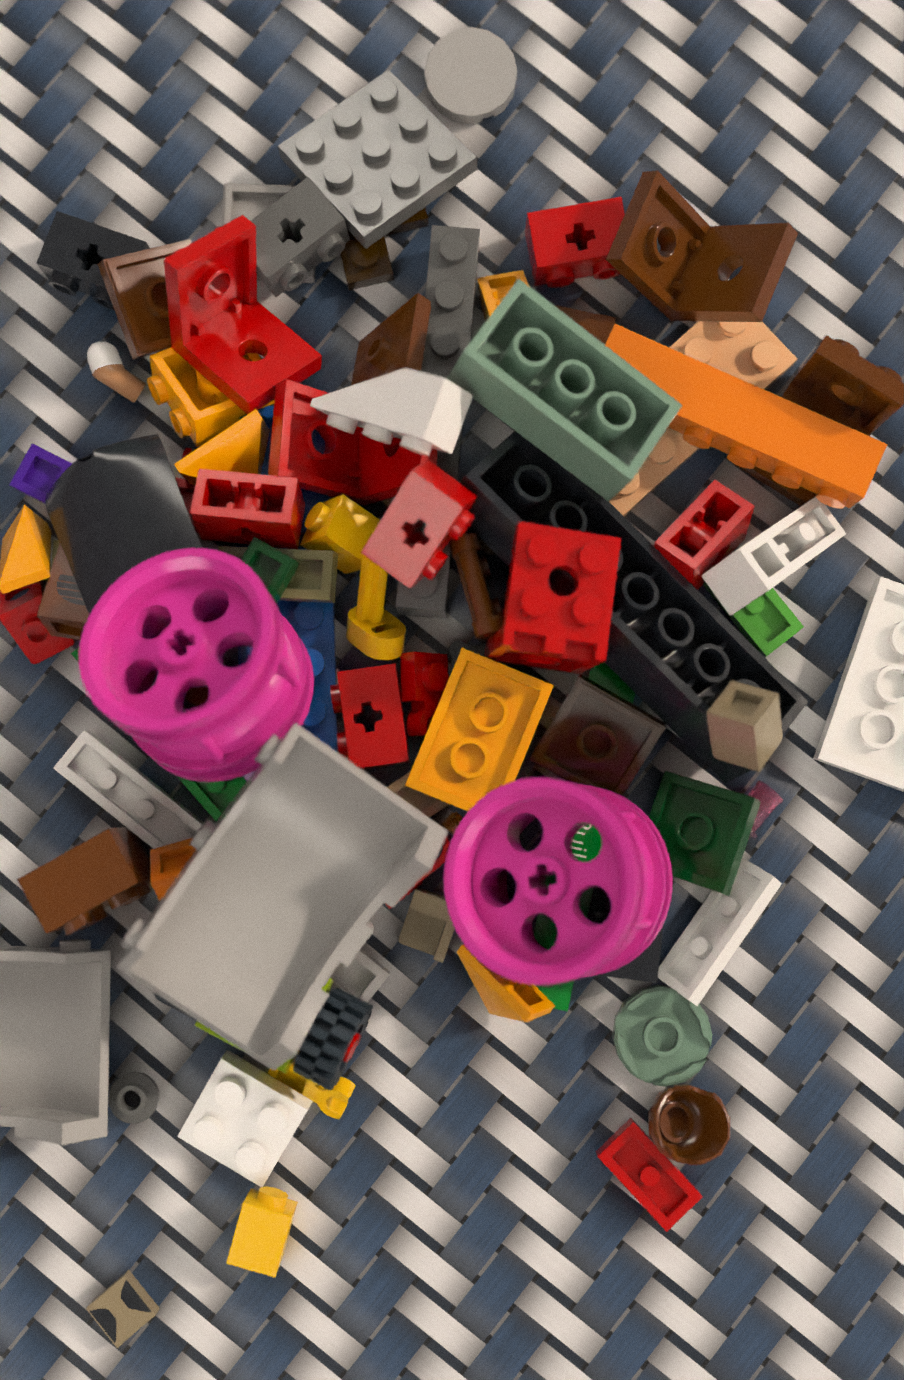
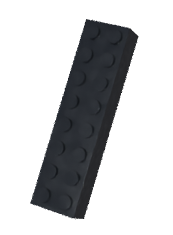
M514 431L460 482L478 496L469 512L475 515L469 527L509 567L511 564L515 527L519 521L621 538L605 663L725 783L751 771V769L716 759L712 755L706 712L731 681L779 693L783 734L808 703L781 673L610 502L518 432ZM562 569L550 572L548 583L551 590L559 596L571 595L575 587L572 575Z

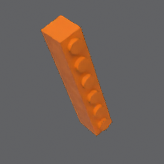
M614 324L605 345L682 404V407L668 428L683 434L682 438L684 441L701 449H708L711 446L728 454L727 459L737 466L747 469H753L756 466L771 473L772 479L782 486L792 489L803 487L817 494L816 498L821 503L833 508H851L865 497L888 444Z

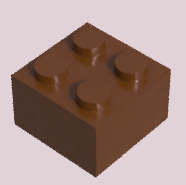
M127 827L108 828L17 880L45 933L48 934L64 929L68 936L108 917L104 909L107 906L115 910L149 894L151 890L147 884L151 882L150 857L140 838Z

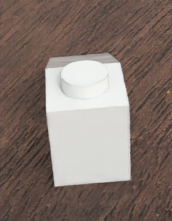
M814 497L704 573L702 578L729 616L769 591L846 535V533L827 506Z

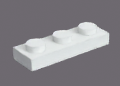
M742 857L730 895L727 896L711 891L659 966L658 978L698 1006L782 883L771 874Z

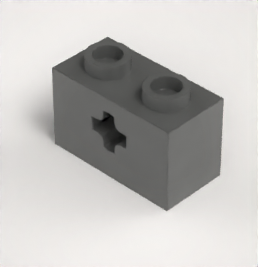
M309 176L251 220L256 225L257 275L275 297H278L285 290L292 291L298 288L306 280L308 272L323 261L329 262L335 259L350 240L345 219Z

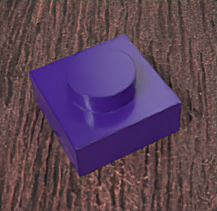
M32 443L9 485L45 504L46 494L72 463Z

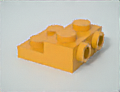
M172 347L150 355L152 376L147 378L149 391L157 405L167 403L171 408L169 411L170 421L180 438L190 436L196 447H199L239 421L241 416L246 415L244 411L174 351ZM256 353L242 356L243 359L248 361L261 360V357ZM274 400L268 403L267 405L263 406L262 408L274 404Z

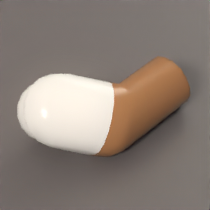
M102 341L93 343L87 351V360L94 378L135 403L146 383L125 369L117 349L112 344Z

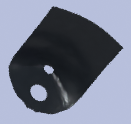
M158 434L125 440L94 449L90 455L73 462L46 494L45 504L47 513L89 615L106 590L118 578L141 562L169 551L202 548Z

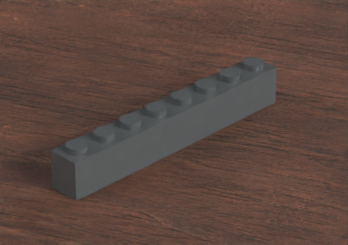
M432 225L425 298L431 301V311L421 369L423 373L447 379L461 354L471 342L480 229ZM463 425L452 454L439 450L437 454V466L457 481L459 478ZM423 522V527L420 530L423 533L427 525L425 522ZM449 542L442 551L449 557L433 580L430 581L424 577L411 589L398 580L396 598L398 615L446 619L452 554Z

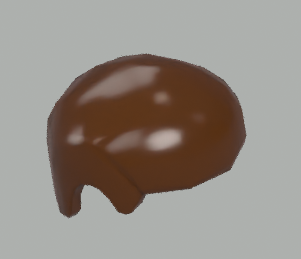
M678 1084L672 1088H665L656 1095L649 1109V1136L659 1152L667 1158L683 1164L704 1165L723 1153L730 1140L731 1118L717 1094L692 1085Z

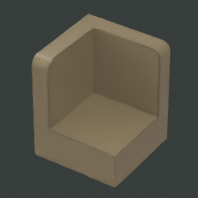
M731 681L706 712L712 755L716 759L759 772L783 739L779 693Z
M417 887L398 939L400 944L433 955V960L441 963L444 961L455 929L447 909L445 896Z

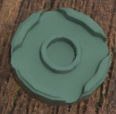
M657 984L641 988L624 1000L615 1015L612 1038L616 1054L630 1074L644 1082L668 1087L686 1082L701 1070L707 1060L706 1056L709 1053V1046L711 1047L713 1034L708 1015L700 1004L696 1006L670 986Z

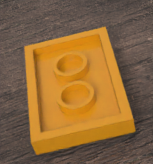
M461 648L405 786L469 811L481 798L491 791L515 781L554 685Z

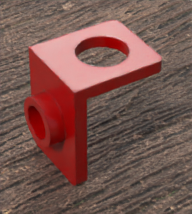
M43 580L4 594L0 590V621L32 664H38L74 644V639L51 636L37 616L44 594ZM30 588L23 596L10 601L18 592Z

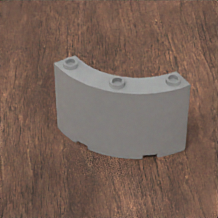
M296 723L292 725L281 739L274 734L270 736L255 757V761L260 764L259 767L231 801L217 822L214 823L207 819L199 828L189 844L196 849L166 891L147 921L138 917L122 939L120 945L128 950L116 967L273 1071L297 1054L312 1023L329 996L321 988L326 985L340 963L346 967L349 966L358 951L373 933L375 926H373L371 919L384 903L393 908L431 870L448 833L446 829Z
M91 940L59 941V947L0 946V1127H15L16 1138L34 1139L65 1145L107 1136L111 950L91 949Z

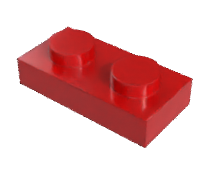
M632 1118L623 1124L595 1151L597 1157L666 1232L703 1198L700 1191L669 1158L659 1152L653 1140Z

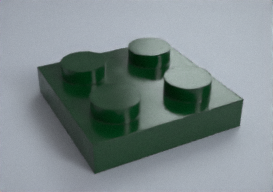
M665 771L649 818L665 842L671 862L672 877L729 896L761 801L755 797Z

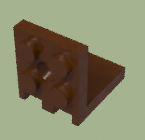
M658 170L645 171L640 177L606 260L670 321L762 322L798 233L789 222L709 226ZM657 239H658V243H659V245H660V247H661V249H660L659 252H658V249H657ZM742 266L740 272L734 278L728 280L732 272Z
M826 335L797 371L781 397L870 436L903 406L904 383L901 376L894 370L885 366H876L861 357L857 348L851 343L841 339L834 340ZM737 466L799 506L804 505L817 496L816 493L803 487L792 489L782 486L772 479L771 473L756 466L753 469Z

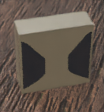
M129 1269L86 1307V1310L116 1348L151 1320L160 1309Z

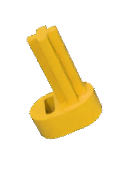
M362 554L357 606L351 608L348 612L346 638L352 645L370 658L377 660L396 659L404 651L406 627L400 620L384 609L388 572Z

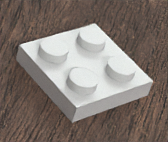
M227 1050L220 1059L177 1137L256 1185L263 1187L308 1111L312 1100Z

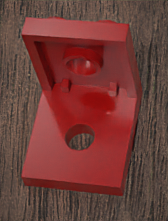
M243 214L225 225L217 227L211 233L188 246L178 249L164 259L172 349L247 415L274 400L276 383L286 379L300 383L321 369L322 355L257 301L256 225ZM256 353L264 358L259 361H248L243 359L242 356Z
M287 379L276 383L268 475L298 478L301 489L332 497L343 494L355 503L368 505L395 497L411 470L429 460L437 466L438 450L432 448L429 456H424L401 447L402 439L393 437L391 445L362 435L364 428L356 426L354 434L326 424L328 415L311 407L310 404L313 398L328 394V392ZM313 430H317L325 441V451L323 454L318 452L312 443Z
M519 521L515 527L502 628L486 641L484 657L500 663L578 675L605 662L621 538ZM562 569L572 575L575 587L571 595L559 596L551 590L548 583L551 571Z

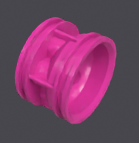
M205 548L178 549L154 556L131 568L118 578L96 603L88 617L80 640V675L84 688L93 703L116 726L131 735L137 745L159 766L175 776L187 780L218 782L234 779L255 771L260 765L255 761V757L270 736L274 734L281 739L294 723L302 726L311 705L314 691V673L311 658L305 645L292 625L280 614L274 599L255 572L241 560L221 551ZM237 646L253 648L248 661L236 668L223 666L222 657L228 649ZM158 671L157 681L155 685L151 688L154 677ZM190 687H208L210 692L206 704L184 713L183 701Z
M527 778L513 781L496 788L481 798L467 812L457 827L449 845L444 867V892L447 909L462 942L482 964L492 971L508 979L526 984L547 985L608 973L630 963L643 953L656 938L667 917L672 896V867L665 842L651 819L637 805L610 790L551 778ZM537 817L543 827V839L536 849L527 852L522 848L519 837L526 826ZM591 824L600 832L602 848L595 859L589 862H582L573 855L571 842L574 835L581 828ZM507 871L513 875L517 884L516 895L511 903L507 892ZM556 873L557 883L547 888L545 883L546 877ZM592 886H599L604 889L611 899L612 909L610 916L602 924H597L587 919L579 906L581 894ZM539 913L551 917L557 926L558 938L550 950L542 947L533 935L532 922Z

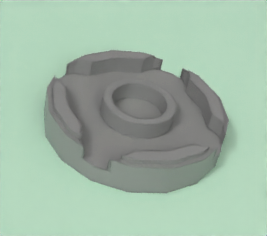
M473 27L454 30L439 39L428 54L424 71L426 89L438 112L452 121L466 124L483 122V118H488L493 114L495 117L503 112L514 96L517 81V67L514 54L503 39L489 30Z

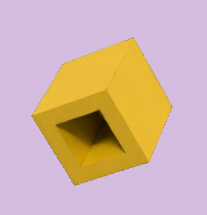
M342 494L327 501L318 502L312 507L305 519L304 525L307 530L300 545L308 550L336 552L338 554L337 569L345 574H349L361 569V551L381 520Z
M264 1186L260 1187L259 1190L250 1189L241 1208L226 1264L276 1277L298 1202L288 1199L286 1192L274 1187Z

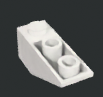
M403 368L313 398L310 406L327 414L326 424L334 428L354 434L356 426L364 428L362 435L391 445L393 437L402 439L401 447L424 456H429L432 448L452 454L473 395L446 378Z

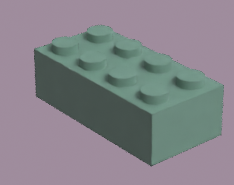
M520 279L512 286L463 351L447 377L449 381L472 394L474 400L608 502L633 480L682 407V404Z

